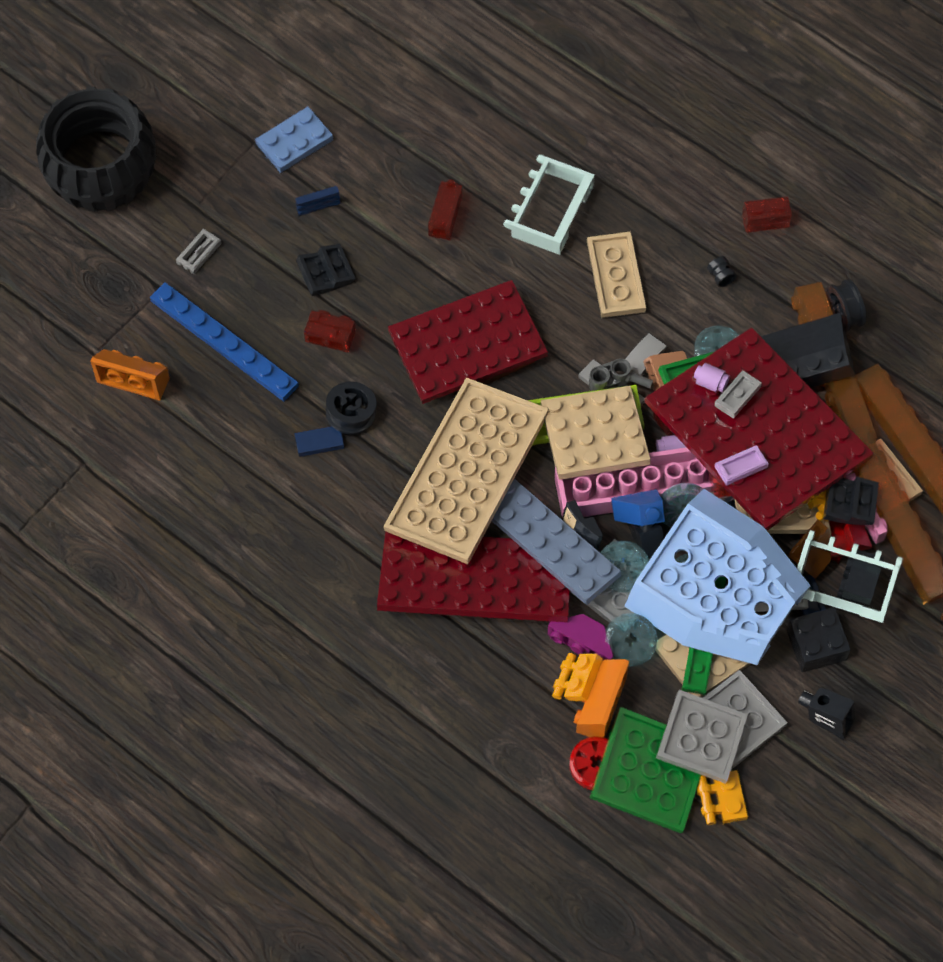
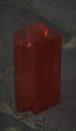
M454 180L441 181L428 223L429 237L450 241L462 200V185H458Z

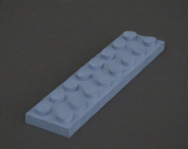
M513 480L492 522L581 601L588 605L621 577V571L517 480Z

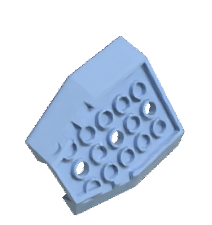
M703 489L687 504L635 581L625 607L683 646L758 665L771 646L769 644L794 605L798 606L810 588V584L762 525L706 489ZM682 550L688 553L687 561L678 563L675 560L676 553ZM723 576L728 579V586L726 588H716L715 581L718 577ZM759 603H766L769 606V611L766 615L760 616L756 614L755 608Z

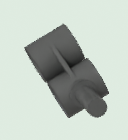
M619 358L592 368L589 374V389L591 391L603 390L614 385L623 387L630 381L651 389L654 380L633 373L630 363L625 359ZM622 371L624 374H617L616 372ZM595 379H602V380H604V381H603V382H597V381H595Z

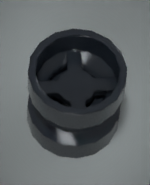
M725 256L714 259L707 266L710 274L715 276V282L718 287H725L737 278L736 272L729 267L730 263Z

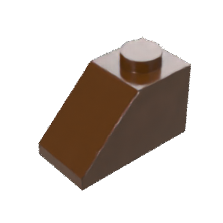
M818 519L787 554L797 564H799L810 530L815 531L813 541L826 545L829 543L831 530ZM811 545L804 570L816 579L831 561V551Z

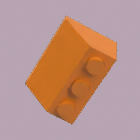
M103 349L91 359L97 383L159 401L170 379L168 368L163 364L147 362L138 356H126L117 350L109 351Z
M602 660L587 701H582L585 703L583 709H578L575 715L576 733L588 737L605 738L627 679L629 660Z

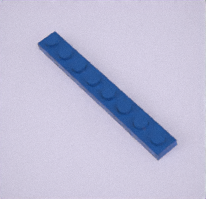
M167 283L160 286L150 296L151 302L283 402L299 387L296 380Z

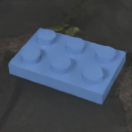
M306 107L256 138L255 142L281 173L331 142L333 135L310 108Z

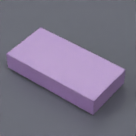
M756 445L715 463V469L727 486L768 468L769 463Z

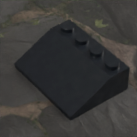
M841 313L761 336L810 388L856 375Z

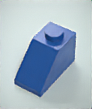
M657 489L611 498L615 521L639 526L665 522L663 503Z

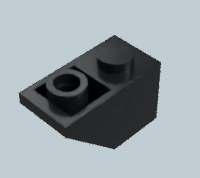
M627 523L638 552L644 559L652 558L664 540L662 527L658 523L645 526Z

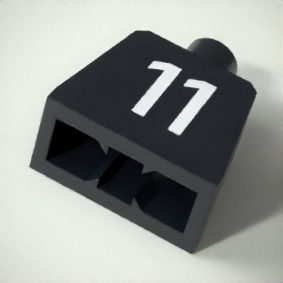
M819 688L815 695L803 691L798 700V704L808 708L809 720L842 740H844L855 722L854 701L825 688Z

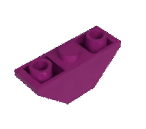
M584 614L568 617V622L552 621L549 623L547 635L554 642L568 645L576 654H598L603 658L602 660H613V654L603 624Z

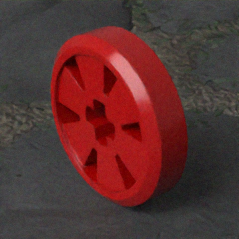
M589 737L580 741L572 750L570 772L574 780L586 789H593L599 770L598 766L596 768L592 767L591 760L594 759L596 761L599 759L602 761L608 739Z

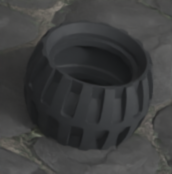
M86 87L85 90H74L67 93V96L61 100L57 99L51 105L50 111L45 113L39 126L36 153L42 175L50 188L59 197L77 208L80 206L87 211L97 212V210L107 209V211L114 210L117 206L124 203L128 204L134 200L139 192L141 193L144 190L154 170L156 144L148 119L131 99L125 95L121 96L115 90L109 88L104 90L96 89V87ZM99 131L112 132L129 142L125 152L116 161L103 167L83 168L71 164L64 158L65 152L71 144L89 133Z

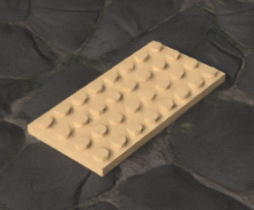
M466 378L384 524V531L469 564L542 428L549 408Z

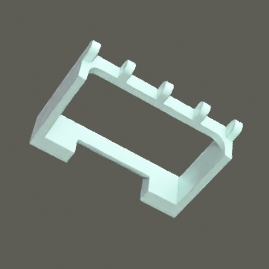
M538 155L536 160L542 166L539 172L530 171L529 177L535 180L530 189L522 187L520 193L526 196L522 206L517 204L512 206L511 210L517 213L514 221L505 220L503 225L511 229V237L560 255L568 239L569 227L581 203H586L594 187V174L543 155ZM545 173L579 185L554 237L519 224Z
M810 530L797 568L801 574L803 573L811 545L892 569L893 573L881 611L808 589L803 598L859 614V616L883 623L903 558L898 556L896 565L879 561L882 553L879 550L876 552L875 559L856 554L859 546L856 543L853 544L851 552L833 547L836 537L831 536L828 545L813 541L815 531Z

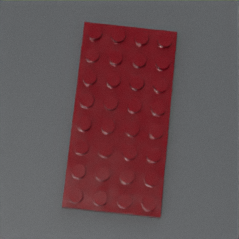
M385 531L377 611L568 622L569 589L511 538L483 537L469 564H466Z

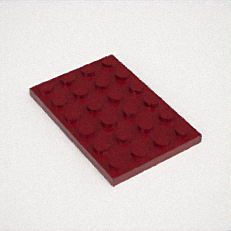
M512 280L388 326V332L422 404L460 390L466 378L482 382L548 356V351Z

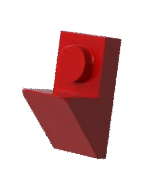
M846 524L843 530L831 532V536L836 537L833 547L849 552L852 551L854 543L859 544L858 550L864 551L872 548L867 531L863 525ZM831 551V558L844 556Z

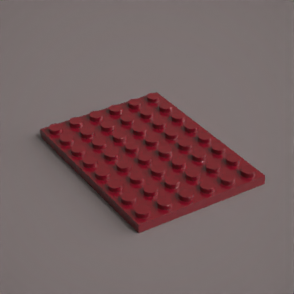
M752 327L645 397V403L751 518L762 525L766 531L873 457V452ZM704 363L726 371L725 374L730 375L726 389L742 370L762 382L761 388L733 419L715 407V401L722 392L718 391L716 393L696 384L697 379L693 377L699 365L703 366ZM757 445L769 463L768 468L726 486L715 469V463Z

